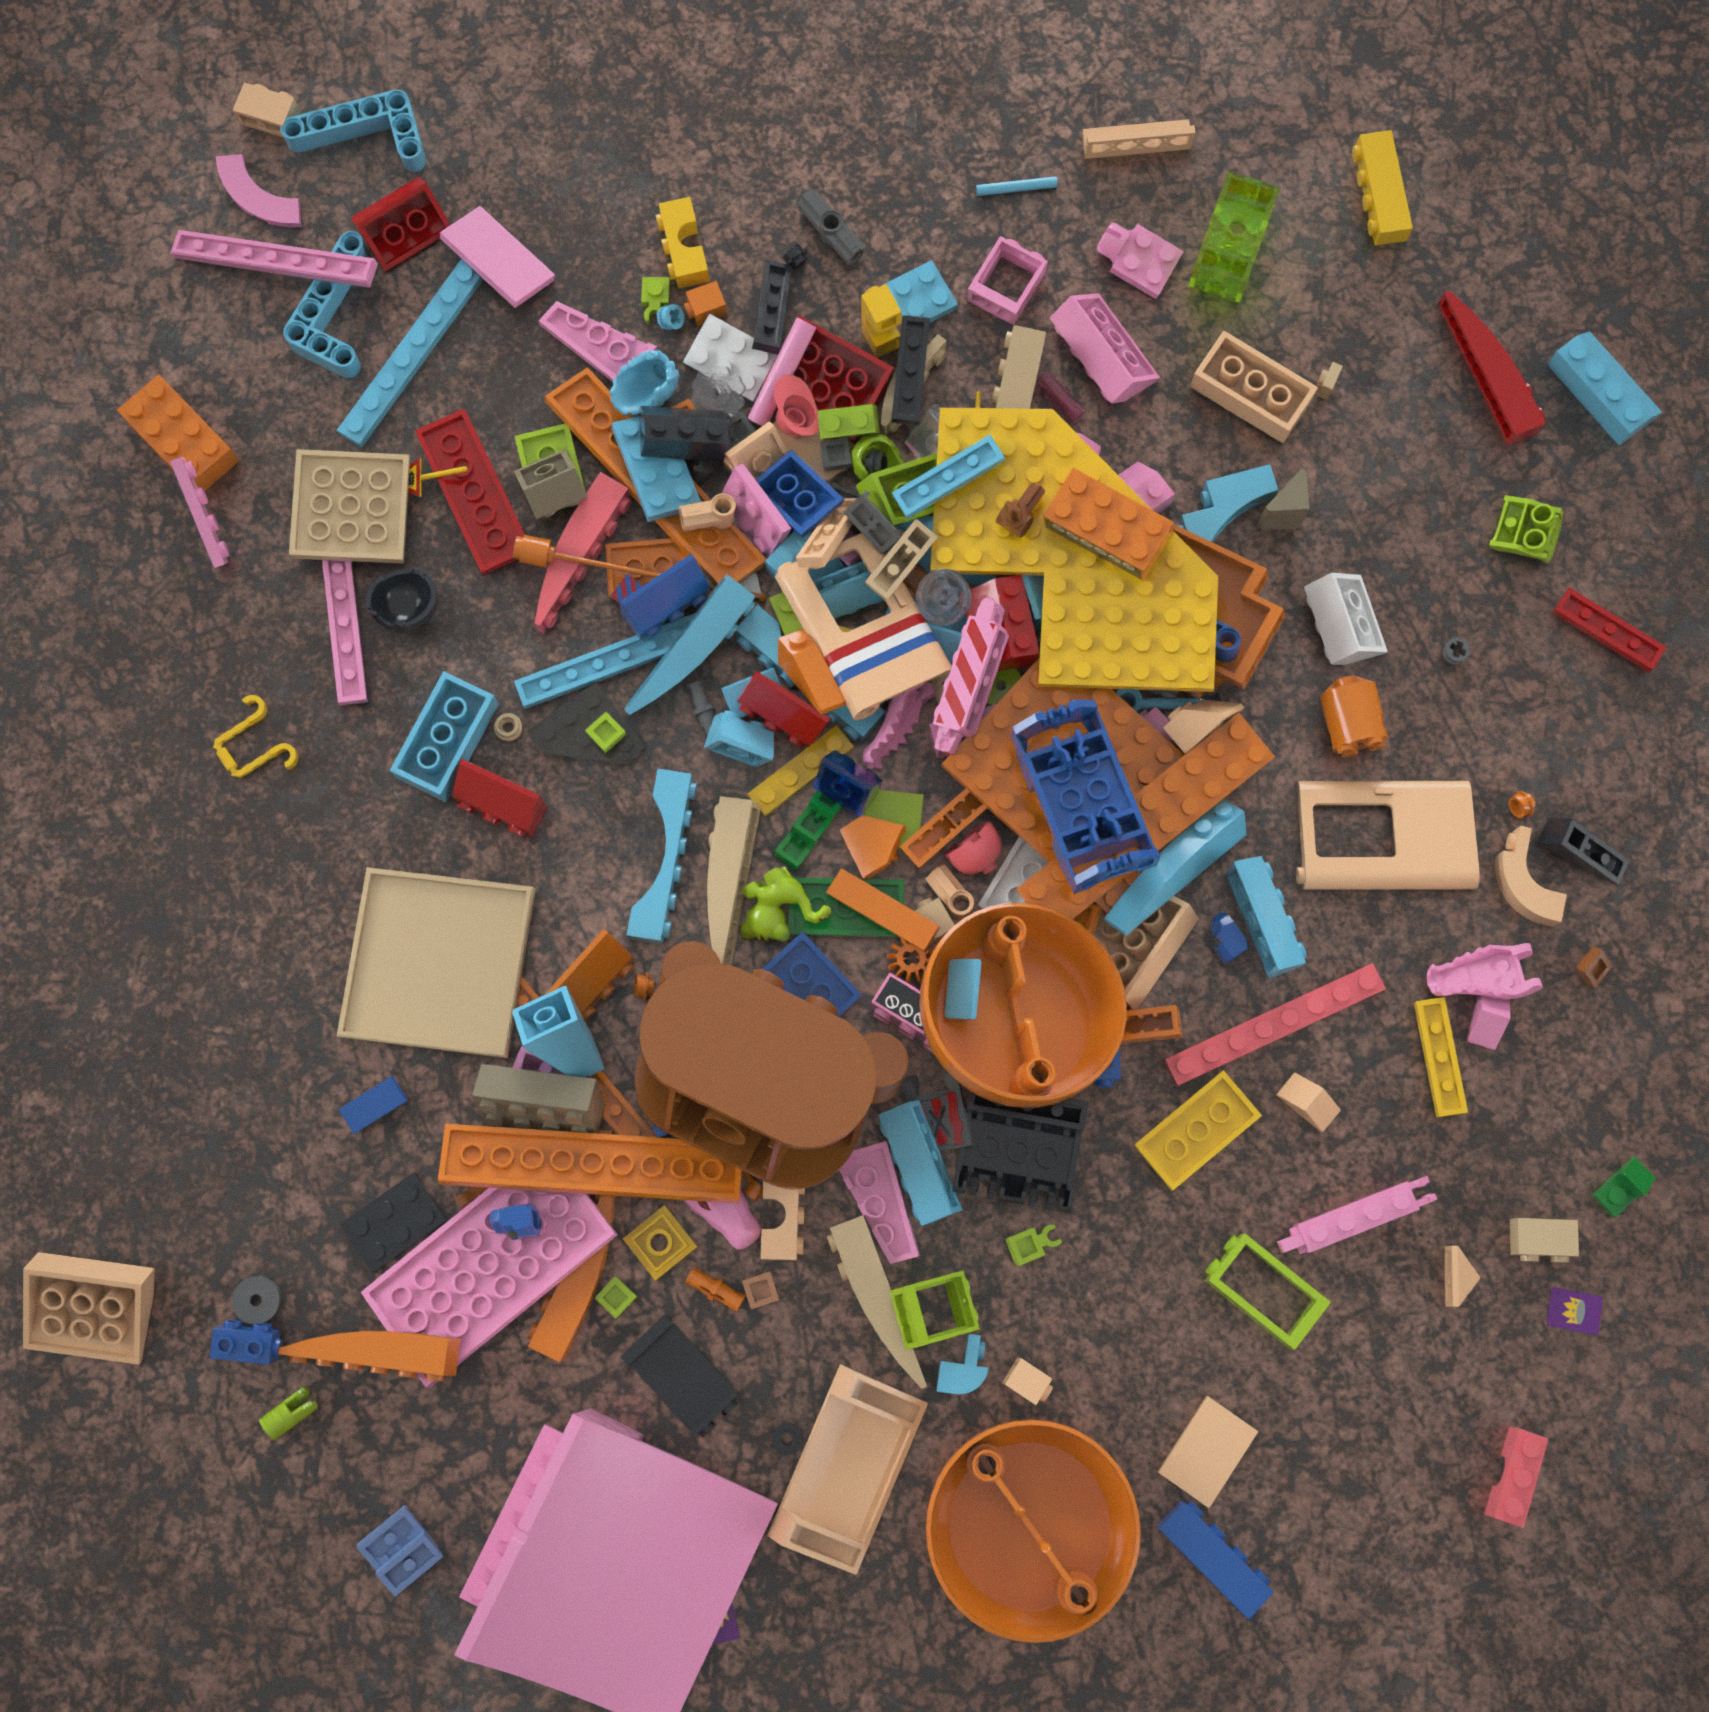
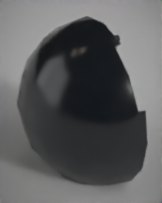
M411 567L395 570L384 576L380 575L370 585L365 595V608L369 615L386 629L399 634H407L419 630L432 618L437 607V589L432 578L422 570Z

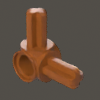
M1032 482L1019 500L1014 499L1012 502L1007 500L997 516L996 523L1018 538H1022L1033 523L1034 515L1031 511L1044 495L1045 490L1043 487Z

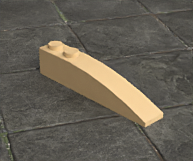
M720 796L719 804L715 806L714 832H711L709 836L710 856L707 902L712 950L716 952L720 964L732 966L745 898L742 889L747 886L761 806L753 800Z
M862 1215L831 1227L832 1234L828 1235L827 1239L832 1253L838 1251L842 1263L837 1264L842 1280L849 1279L864 1313L897 1362L921 1389L927 1387L914 1350H905L889 1292L891 1288L864 1216Z

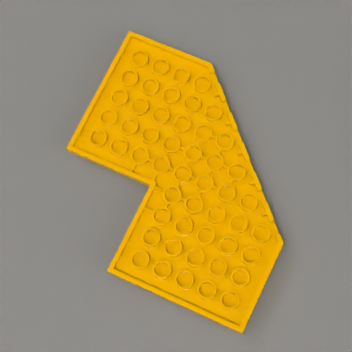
M940 408L937 466L988 435L992 436L1005 457V462L934 503L933 533L938 537L932 544L930 571L931 573L1044 576L1039 687L1214 692L1218 576L1174 532L1145 581H1142L1045 527L1043 515L1072 468L1151 509L1053 409ZM1034 482L1043 487L1045 493L1031 511L1034 515L1031 527L1022 538H1018L998 525L996 519L1007 500L1010 502L1014 501V499L1019 500L1029 485Z

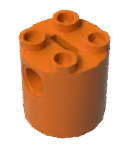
M1347 676L1335 680L1320 695L1326 726L1331 737L1332 751L1341 754V758H1347L1357 755L1360 749L1369 747L1370 751L1385 748V741L1389 739V734H1387L1384 725L1383 710L1376 682L1357 676Z

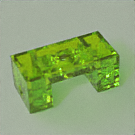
M1227 172L1188 286L1240 303L1280 187L1234 172ZM1237 224L1243 228L1244 232L1234 234L1230 231L1229 227Z

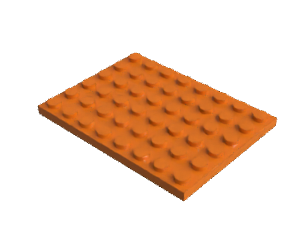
M1039 658L982 719L977 733L970 738L966 737L959 744L954 755L950 754L941 766L1049 863L1056 858L1052 847L1053 835L1035 792L1030 793L1020 768L1011 739L1013 726L1040 711H1043L1046 715L1047 709L1058 710L1062 704H1064L1066 709L1068 702L1073 700H1095L1098 706L1097 710L1133 796L1182 758L1184 754L1112 689L1039 687ZM1067 723L1061 725L1058 729L1054 730L1052 728L1043 731L1027 741V753L1050 746L1053 737L1057 736L1059 741L1074 737L1075 730L1080 729L1082 735L1089 732L1082 723ZM1173 838L1170 842H1168L1165 846H1163L1160 850H1158L1159 854H1160V852H1161L1164 848H1166L1175 838ZM1132 871L1093 902V904L1101 906L1102 912L1107 915L1142 871Z

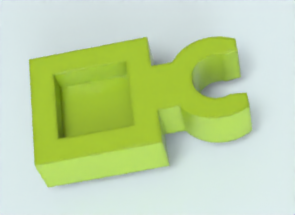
M642 277L641 303L642 307H648L644 312L646 325H650V317L657 315L661 307L669 306V277Z
M1055 1224L1042 1227L1039 1234L1032 1227L1005 1238L1016 1267L1044 1256L1043 1246L1052 1248L1062 1243L1061 1239L1050 1241L1047 1237L1048 1232L1056 1228Z

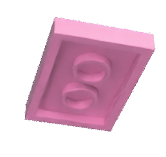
M741 464L734 467L721 494H728L734 498L736 502L734 518L739 529L746 533L753 545L767 559L785 541L792 528L745 465Z

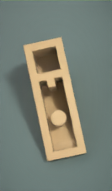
M915 519L864 583L887 601L938 536L919 520Z

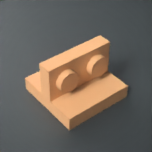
M768 422L724 453L726 457L723 464L731 473L734 467L744 464L756 480L788 451L775 426Z

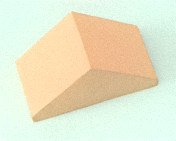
M1295 1072L1276 1094L1277 1097L1321 1133L1324 1132L1341 1111L1324 1088Z

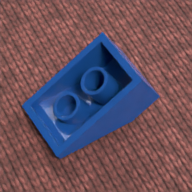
M792 450L787 452L756 479L759 486L792 528L791 530L802 538L845 502L829 484Z

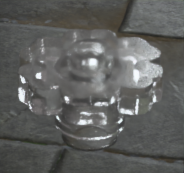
M710 366L708 372H699L691 384L695 393L691 396L690 400L696 410L722 411L728 419L729 416H736L745 405V400L741 395L746 391V386L742 382L741 376L731 374V370L727 366ZM717 390H718V392H719L718 398H717V396H716V391H717Z

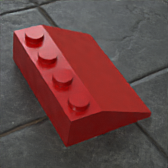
M798 315L797 318L817 328L793 375L802 379L807 384L818 411L868 404L877 405L878 408L885 397L896 368ZM771 369L769 370V372H768V374H767V376H766V378H765V380H764V382H763V384H762V386H761L760 389H762V387H763V385H764V383H765V381H766V379H767V377H768V375H769ZM859 436L847 438L855 442Z

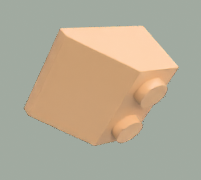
M1201 700L1193 704L1190 701L1183 707L1180 706L1168 716L1170 722L1163 728L1186 754L1238 712L1240 713L1245 707L1241 703Z

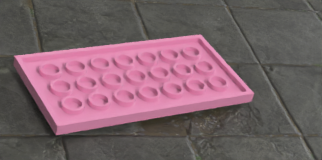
M488 1188L361 1291V1293L387 1331L411 1332L461 1339L458 1366L618 1234L588 1194ZM533 1204L539 1211L541 1230L539 1236L512 1240L506 1234H498L489 1224V1215L491 1211L499 1208ZM417 1373L426 1388H431L438 1382L426 1380L425 1373Z

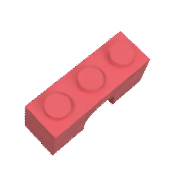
M1509 1427L1501 1456L1505 1458L1503 1475L1498 1485H1492L1484 1515L1524 1528L1548 1438L1520 1428Z

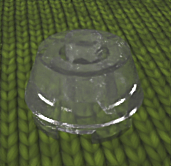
M934 570L928 573L917 587V608L923 618L934 625L949 626L955 624L964 617L970 607L971 592L965 579L953 570Z

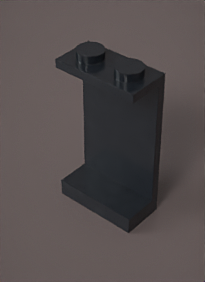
M663 1315L620 1356L627 1366H631L688 1428L689 1434L693 1438L698 1434L704 1437L716 1426L712 1420L722 1412L726 1416L738 1404L735 1398L739 1393L667 1315Z

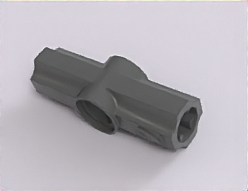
M815 189L803 194L797 202V207L820 232L822 241L830 244L848 265L854 264L861 259L862 255L866 252V247L843 222L841 213L833 210ZM835 225L837 228L827 229L826 226Z

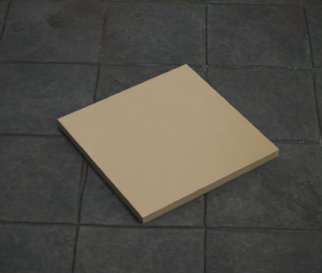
M367 867L337 1037L508 1059L515 1020L512 1010L517 1007L536 888Z

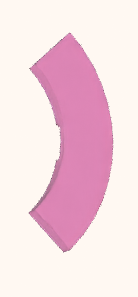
M242 154L216 157L221 181L229 195L243 211L271 225L289 228L302 227L301 204L298 198L278 197L261 189L250 178L246 169L245 158Z

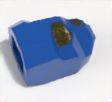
M1219 913L1212 918V923L1209 927L1212 935L1210 945L1222 963L1226 965L1248 950L1250 946L1246 937L1229 915Z
M533 1204L499 1208L491 1211L489 1215V1224L498 1234H506L512 1240L540 1235L539 1211Z

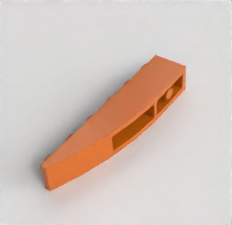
M596 1194L594 1202L597 1203V1207L613 1227L616 1196ZM610 1242L559 1282L553 1296L548 1294L540 1310L544 1312L540 1322H534L528 1333L527 1339L531 1340L528 1345L529 1348L558 1362L565 1361L593 1302L602 1277Z
M359 1331L307 1339L279 1348L278 1354L288 1355L290 1362L307 1363L308 1358L316 1359V1365L334 1367L335 1362L344 1363L343 1369L361 1370L362 1365L371 1366L370 1372L389 1374V1369L398 1370V1376L416 1378L417 1373H425L426 1380L444 1381L445 1376H456L461 1339L411 1332Z

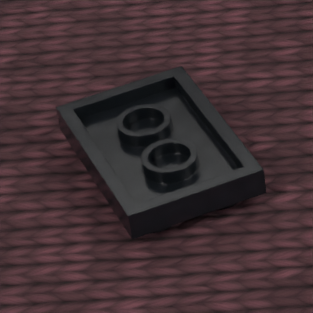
M413 1172L340 1225L371 1272L376 1273L448 1222V1220L418 1175Z

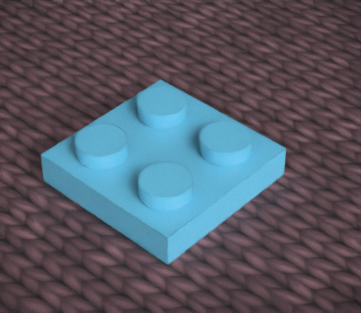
M932 260L885 283L888 285L902 311L901 318L903 315L928 317L931 323L958 309V303Z

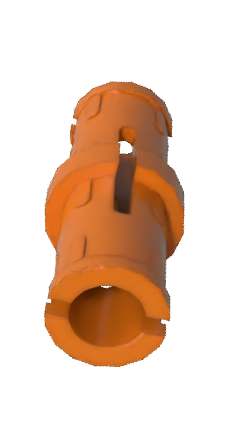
M693 1267L685 1281V1284L708 1296L707 1299L721 1302L735 1312L739 1310L746 1295L724 1284V1280L719 1277L715 1279L696 1267Z

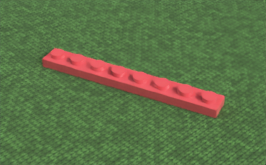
M1369 964L1165 1059L1164 1063L1177 1087L1380 993L1386 988L1374 964Z

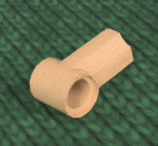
M718 494L709 501L679 506L682 529L690 531L711 526L719 529L730 527L735 517L736 502L734 498L728 494ZM719 509H724V510H726V511H728V512H727V513H720V512H718L717 510H719Z
M945 864L937 867L925 878V881L948 908L955 920L961 921L963 918L974 913V899L972 895L963 888ZM958 900H966L969 903V907L965 911H957L953 906Z

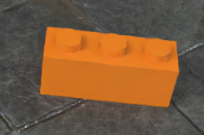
M603 929L545 995L566 985L585 1022H587L596 1012L594 1007L601 999L606 1001L616 989L614 984L620 978H627L634 970L635 966L633 963L636 960L614 937Z

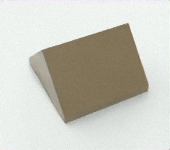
M1301 468L1265 507L1256 526L1259 530L1300 528L1310 510L1306 470Z

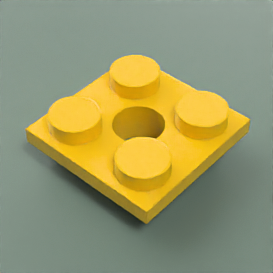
M665 1205L623 1238L655 1281L697 1248V1245ZM658 1234H663L668 1239V1245L663 1251H655L652 1247V1239Z

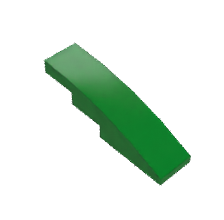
M841 761L810 799L808 806L794 822L787 836L775 849L773 856L794 871H797L863 781L864 776Z

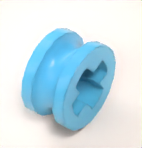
M675 304L661 307L657 313L659 326L665 331L681 328L684 323L683 310Z

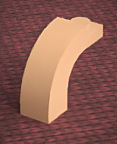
M1520 826L1512 833H1509L1505 848L1509 851L1504 850L1496 856L1495 873L1498 886L1509 905L1520 915L1533 922L1554 927L1562 922L1567 894L1545 889L1531 878L1527 870L1526 857L1532 828Z

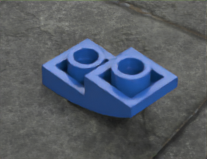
M391 1076L340 1108L339 1111L353 1134H356L407 1102L408 1099L395 1078Z

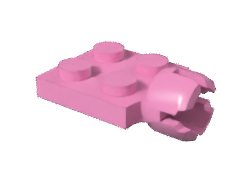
M1111 223L1097 245V251L1111 259L1113 263L1110 270L1111 273L1154 299L1159 296L1184 252L1138 223L1133 230H1126L1116 223Z

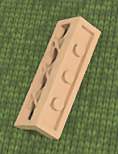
M1188 119L1083 129L1082 139L1085 159L1191 149L1195 136V125L1190 126Z

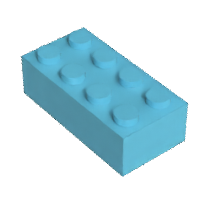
M443 671L394 761L390 772L396 779L447 803L453 792L461 760L464 759L469 762L499 706L495 696Z

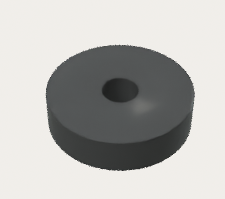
M253 1276L243 1280L236 1287L232 1296V1307L236 1316L248 1324L271 1321L279 1313L282 1306V1293L279 1286L272 1279L263 1276ZM256 1295H260L262 1299L258 1306H255L253 1303V1298Z

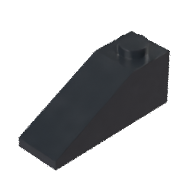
M1548 818L1537 844L1554 856L1614 885L1620 884L1630 861L1574 819Z

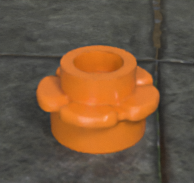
M1518 791L1508 801L1509 809L1515 817H1531L1534 814L1533 809L1536 803L1530 794Z
M645 972V975L636 974L633 988V996L642 998L645 1001L647 996L653 995L654 979L649 978L647 972Z

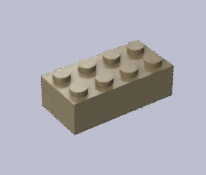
M481 1064L472 1094L483 1121L495 1127H500L503 1124L520 1129L532 1128L598 1134L605 1108L596 1079Z

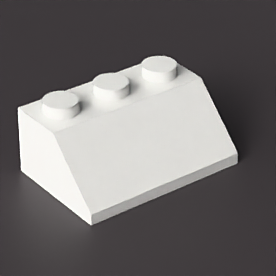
M1330 573L1304 586L1307 594L1306 601L1313 611L1316 620L1315 627L1322 637L1325 646L1324 653L1330 664L1347 665L1388 652L1361 575Z

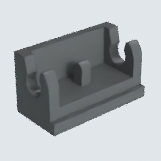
M865 490L843 513L874 547L883 554L905 531L902 527L897 530L867 498L870 493Z

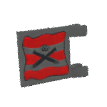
M944 1070L943 1075L948 1090L919 1095L918 1077L915 1075L904 1077L901 1087L906 1101H920L939 1151L973 1145L962 1085Z

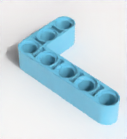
M392 90L292 116L285 119L284 126H280V131L289 149L294 152H304L392 128L397 151L404 167L408 171L418 172L426 165V155L414 111L407 94L402 90ZM410 129L409 131L402 133V131Z
M355 231L343 233L331 251L333 253L369 257V251L362 236ZM359 246L357 249L349 251L352 247ZM314 279L283 331L284 337L292 351L342 377L353 378L361 370V363L354 349L323 332L352 285ZM331 290L328 295H322L325 291ZM317 312L315 317L308 318L310 314ZM304 335L302 339L294 340L297 336ZM327 347L325 351L318 352L320 348ZM351 358L349 363L341 364L344 359Z

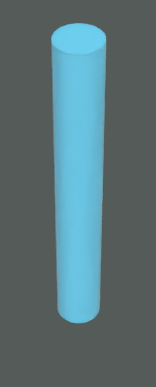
M1057 177L976 185L977 196L1057 188Z

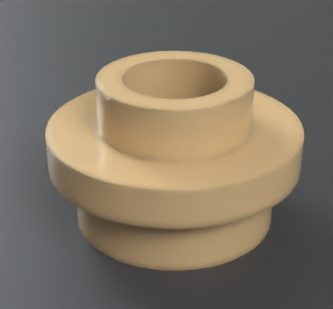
M511 713L502 714L494 723V731L497 737L507 742L516 740L523 730L519 717ZM507 724L514 726L511 732L504 731V727Z

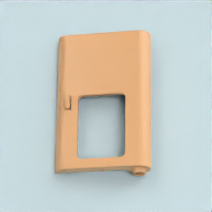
M1297 781L1302 864L1301 867L1296 868V883L1301 884L1303 890H1476L1478 888L1480 878L1472 791L1469 781ZM1317 805L1389 806L1392 810L1395 856L1319 857L1316 854L1313 807Z

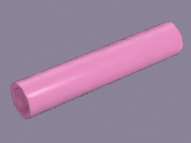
M796 318L749 413L748 419L761 426L771 421L777 409L773 393L774 385L780 377L794 374L817 327Z

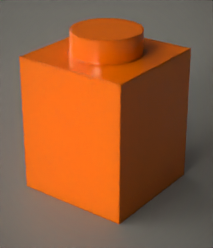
M717 281L686 291L687 302L684 303V308L688 318H694L697 327L704 324L709 313L719 319L728 316L726 303Z

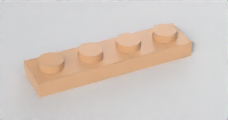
M843 498L845 502L818 524L796 556L798 568L810 567L811 569H819L825 567L853 525L843 512L857 498Z

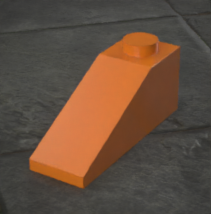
M801 629L778 638L779 666L815 709L822 715L845 706L846 700L818 646L809 635Z

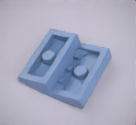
M403 1505L357 1544V1549L376 1570L375 1575L394 1597L443 1557L434 1540L406 1505Z

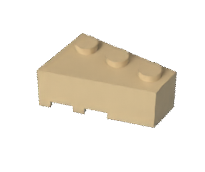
M1016 325L1013 326L1012 332L1007 331L1004 348H1008V354L1006 359H1001L998 375L1003 376L1001 386H995L992 403H997L996 408L1030 409L1046 340L1045 331Z

